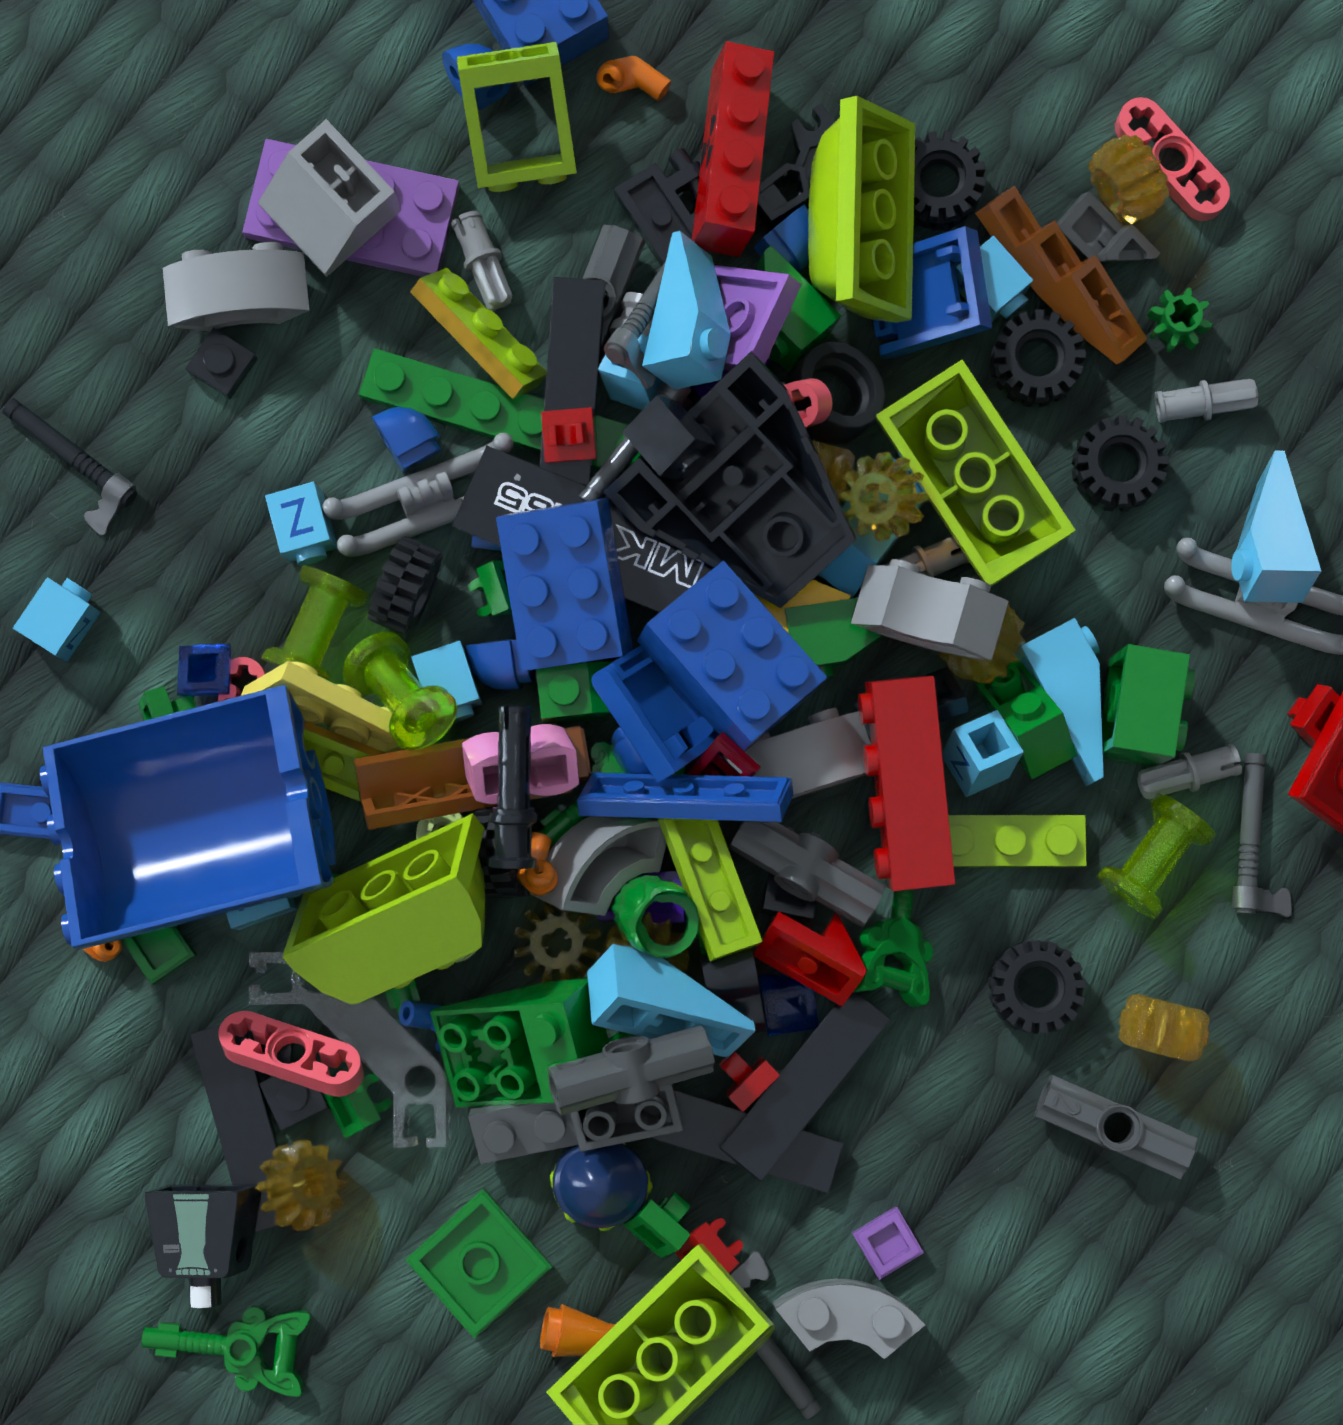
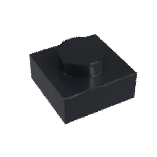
M213 327L185 369L195 378L228 399H231L258 358L253 352Z

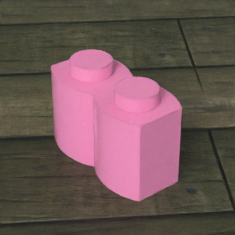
M552 724L531 726L530 793L550 796L567 792L579 784L576 749L565 729ZM499 732L482 733L462 743L465 777L475 800L478 802L497 804Z

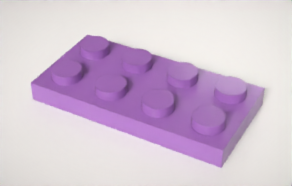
M265 139L242 231L246 239L260 242H278L283 247L301 250L258 204L287 153L296 145ZM366 160L395 191L401 211L346 260L421 277L439 271L460 190L459 180Z

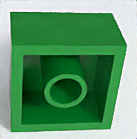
M1127 644L1109 658L1101 711L1103 759L1153 767L1174 758L1176 750H1183L1188 731L1187 720H1181L1183 700H1190L1195 683V670L1188 669L1190 654Z

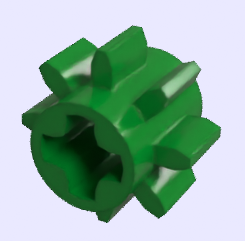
M1189 287L1182 295L1176 297L1168 289L1164 291L1160 297V303L1163 308L1158 306L1151 307L1146 316L1150 320L1156 321V328L1150 334V339H1157L1159 337L1167 343V352L1169 353L1172 352L1176 345L1182 343L1189 350H1193L1199 343L1195 332L1206 334L1212 326V323L1203 319V311L1207 308L1209 302L1202 301L1199 303L1198 300L1191 296L1192 290ZM1173 315L1177 319L1184 316L1188 323L1186 325L1183 322L1174 324L1171 321V317Z

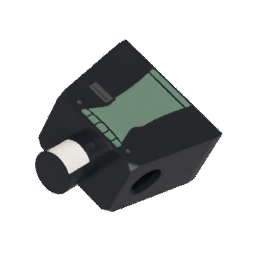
M166 1185L145 1192V1202L158 1272L164 1278H189L190 1307L209 1308L221 1305V1278L232 1277L248 1270L251 1264L260 1193L259 1185Z

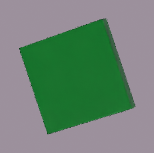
M485 1188L477 1193L405 1259L474 1339L553 1267L551 1262Z

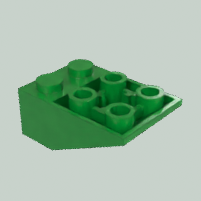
M588 978L547 981L434 1008L430 1011L456 1107L555 1103L547 1078L548 1067L603 1052L602 1048L609 1043L606 1028L592 1025Z

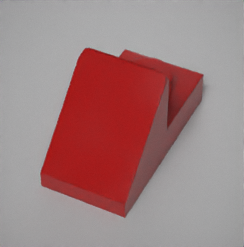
M778 912L762 936L763 942L756 946L753 953L754 957L842 1007L866 973V968L836 912L820 935Z

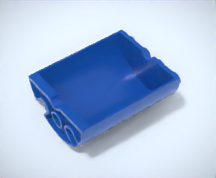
M286 685L43 747L45 765L40 767V780L44 792L47 796H50L52 814L47 816L48 833L53 844L56 846L62 844L63 859L59 861L60 864L54 866V877L59 892L65 897L67 914L62 915L61 926L65 940L70 946L81 950L327 888L332 885L334 878L329 866L336 864V850L327 792L315 749L305 751L303 742L305 721L293 695Z

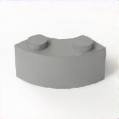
M278 242L258 243L252 247V250L213 254L208 250H190L182 254V261L162 268L169 327L210 332L213 327L220 329L240 324H281L310 311L304 253L283 250V245Z
M891 559L889 566L868 565L851 624L919 647L963 657L992 660L1009 601L989 593L991 589L990 584L969 577H961L960 583L920 574L921 568L919 566L898 559Z
M831 708L809 716L810 725L774 737H770L768 732L745 752L761 766L754 777L792 778L794 793L792 799L866 775L863 748L864 745H871L865 725L861 724L859 711L839 716L837 708ZM723 755V758L741 774L742 771Z
M589 816L568 830L548 853L547 861L552 864L558 874L556 888L549 894L535 897L562 910L605 916L612 898L627 881L642 873L660 872L667 843L658 819Z
M835 1278L810 1282L792 1289L773 1302L777 1312L809 1351L828 1341L851 1340L869 1346L885 1359L925 1326L910 1307L890 1292L875 1285L852 1279Z

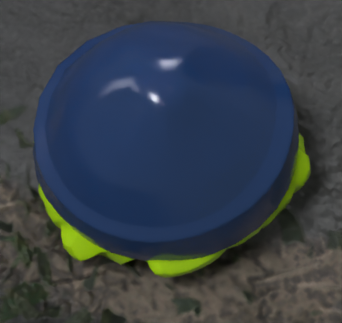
M625 1143L580 1152L579 1145H573L567 1148L560 1156L554 1170L550 1174L554 1198L559 1207L564 1211L565 1218L572 1223L578 1222L588 1227L599 1228L601 1231H607L634 1217L653 1188L650 1175L642 1159Z

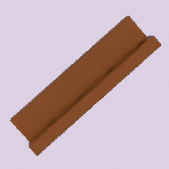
M469 738L354 759L360 803L368 830L497 806V804L476 801L465 777L462 743ZM571 789V790H569V791H567V792H564V793L573 792V789ZM530 793V800L548 797Z

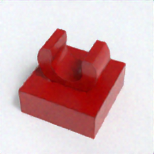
M592 407L541 411L545 463L597 459L594 409Z
M1319 684L1316 685L1307 699L1297 698L1287 713L1293 719L1290 726L1312 748L1340 697L1332 687Z
M735 1051L718 1064L735 1081L725 1094L742 1112L780 1076L762 1057L750 1067Z
M719 1218L709 1225L705 1222L689 1232L691 1235L679 1251L675 1253L682 1260L698 1244H703L725 1270L730 1273L739 1264L734 1256L742 1250L743 1242L739 1239L726 1247L717 1236L718 1230L726 1224L723 1218Z

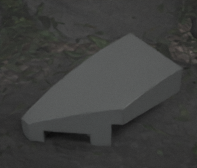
M1090 191L1081 194L1057 222L1075 253L1084 261L1094 255L1097 256L1100 263L1156 259L1160 254L1133 224L1123 226Z

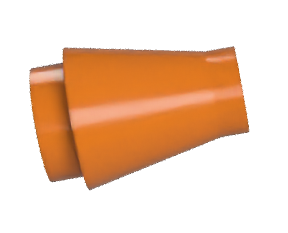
M561 1304L559 1309L548 1307L541 1329L540 1349L552 1351V1357L584 1356L616 1324L607 1323L564 1304Z

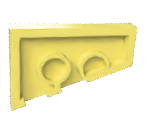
M287 661L244 686L241 694L242 696L286 685L293 695L305 721L312 724L322 723L330 726L329 730L386 753L414 747L421 730L420 727L406 721L405 716L398 710L389 707H379L363 699L358 690L347 685H336L318 676V672L313 667L301 662Z

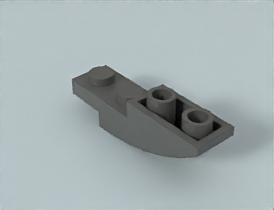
M670 1084L659 1087L660 1092L656 1096L643 1102L618 1104L611 1101L562 1116L557 1111L555 1103L496 1105L471 1108L468 1118L480 1163L485 1164L573 1145H579L580 1152L683 1131V1123L674 1086Z

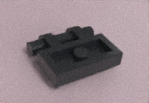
M684 148L677 150L668 158L676 171L670 177L666 178L655 162L614 188L615 197L661 266L667 259L673 232L681 231L692 240L695 213H689L678 197V194L689 190L694 199H697L701 164L699 161L693 162Z

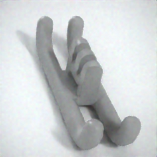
M499 433L487 446L509 454L513 448V438L508 433ZM486 445L355 496L340 500L334 497L326 499L323 502L322 510L327 517L333 520L352 518L400 500L407 517L363 535L354 537L351 535L341 536L337 541L339 552L347 557L366 555L396 544L399 539H402V536L412 538L454 522L464 496L454 500L450 481L476 471ZM516 474L514 479L520 481L521 476Z
M1186 537L1178 542L1176 554L1184 563L1239 583L1232 575V559L1197 547L1196 541L1192 538ZM1170 576L1165 581V594L1171 600L1183 606L1315 650L1343 655V635L1328 633L1285 619L1286 615L1296 609L1298 603L1244 602L1240 586L1234 602L1186 585L1180 576ZM1312 586L1302 604L1343 616V595Z

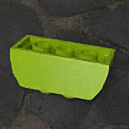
M853 96L840 100V118L821 136L812 161L808 213L810 280L812 286L846 310L864 318L893 323L912 320L915 123L859 96Z
M963 359L876 415V421L982 581L993 586L1075 533V528Z
M472 813L335 877L330 887L304 893L282 958L295 973L319 991L352 1005L363 1002L392 988H403L415 978L435 969H446L459 958L477 951L482 947L485 930V883L483 869L478 856L485 828Z
M698 1244L546 1393L573 1425H681L770 1338L775 1330V1325L703 1244Z

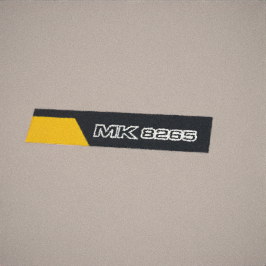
M486 445L452 527L501 546L496 517L510 513L582 502L578 496L586 486ZM516 474L521 476L520 481L514 479ZM608 498L624 597L626 599L661 612L713 569V567L698 559L695 561L681 553L682 550L657 536L651 537L640 531ZM815 580L810 581L782 608L754 594L787 632L785 608L850 599L851 596Z

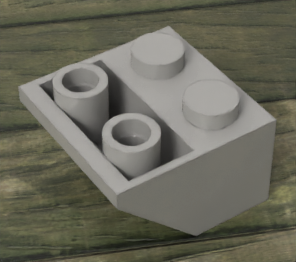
M327 119L287 153L258 201L259 206L326 277L401 211L395 191Z

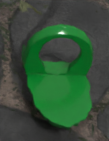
M644 875L631 879L627 884H624L620 889V893L615 897V904L612 906L615 922L620 932L626 936L628 942L635 949L655 957L669 958L682 953L693 943L698 933L700 918L693 899L680 885L674 882L663 881L658 876ZM654 901L661 903L673 902L683 908L687 917V928L682 938L676 943L668 945L655 943L649 937L646 927L642 924L645 910Z

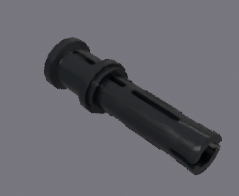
M498 706L497 807H493V811L490 813V822L495 824L494 856L489 858V867L503 869L535 868L536 858L531 856L532 824L537 822V813H535V808L530 807L532 707Z

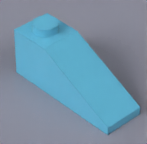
M681 231L672 233L642 363L645 369L674 390L721 380L731 336L712 256Z
M1275 450L1256 485L1237 549L1232 557V575L1236 581H1239L1244 602L1303 603L1321 573L1285 451Z
M1074 618L1025 643L1014 654L1063 712L1077 755L1071 760L1085 786H1088L1104 777L1100 663L1096 657L1100 650L1090 629L1087 626L1080 628Z
M612 944L587 971L592 1025L636 1036H645L649 1039L701 1025L706 1031L713 1054L726 1058L755 1032V1025L752 1020L665 959L641 952L630 946Z

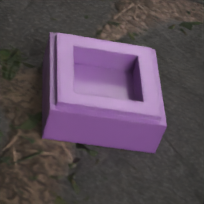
M896 1206L851 1232L879 1280L924 1253Z

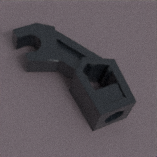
M822 103L812 109V117L820 126L818 129L808 131L798 119L791 123L790 131L798 155L795 165L784 164L760 183L756 214L769 231L773 230V228L805 204L809 208L813 157L821 136L835 122ZM788 181L797 183V190L799 191L797 197L789 202L778 190L781 186L786 187Z

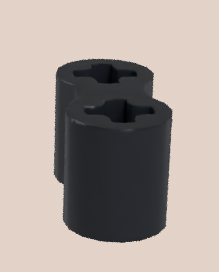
M752 948L711 962L707 953L699 954L705 988L752 1020L755 1025L754 1033L766 1031Z

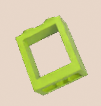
M556 42L457 57L458 73L478 188L488 187L490 191L503 192L516 188L518 182L537 180L540 184H555L564 181L567 175L577 173L560 56ZM549 77L561 153L487 165L475 88Z

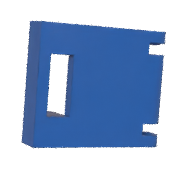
M964 226L913 243L912 320L897 323L873 320L877 339L888 340L897 337L899 339L880 345L878 347L880 358H897L992 329L977 230ZM958 262L962 264L967 303L960 300L955 263Z
M641 645L592 676L593 687L657 783L663 781L704 753L719 736L718 732ZM677 732H682L692 748L687 750V745Z

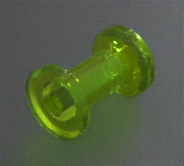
M303 565L299 578L305 586L309 587L305 600L283 649L277 647L267 648L261 659L276 668L287 661L305 663L313 667L318 672V676L330 681L329 671L320 666L346 606L359 607L364 605L368 593L332 574Z
M393 632L372 634L360 641L348 654L343 666L344 681L348 686L358 690L361 695L369 696L376 694L392 713L389 722V733L401 748L405 750H419L434 744L452 726L457 714L456 700L441 686L423 687L407 668L410 660V650L398 634Z
M1157 793L1150 802L1155 823L1121 869L1113 866L1103 867L1096 876L1101 884L1115 896L1152 919H1156L1162 911L1161 901L1155 895L1156 891L1191 843L1199 846L1210 845L1216 837L1215 831L1197 814L1178 801L1160 793Z

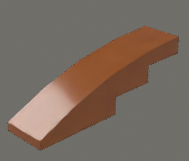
M1015 186L1001 193L975 213L991 237L994 235L1033 279L1030 286L1037 295L1056 313L1061 314L1060 317L1065 322L1070 320L1075 325L1073 330L1076 333H1080L1086 341L1115 364L1124 361L1147 340L1146 335L1097 256L1094 255L1081 262L1055 220L1041 228Z

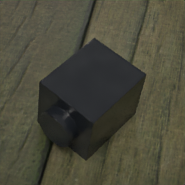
M658 395L622 432L659 476L683 481L696 475L707 462L706 456L716 446L714 441L680 402Z

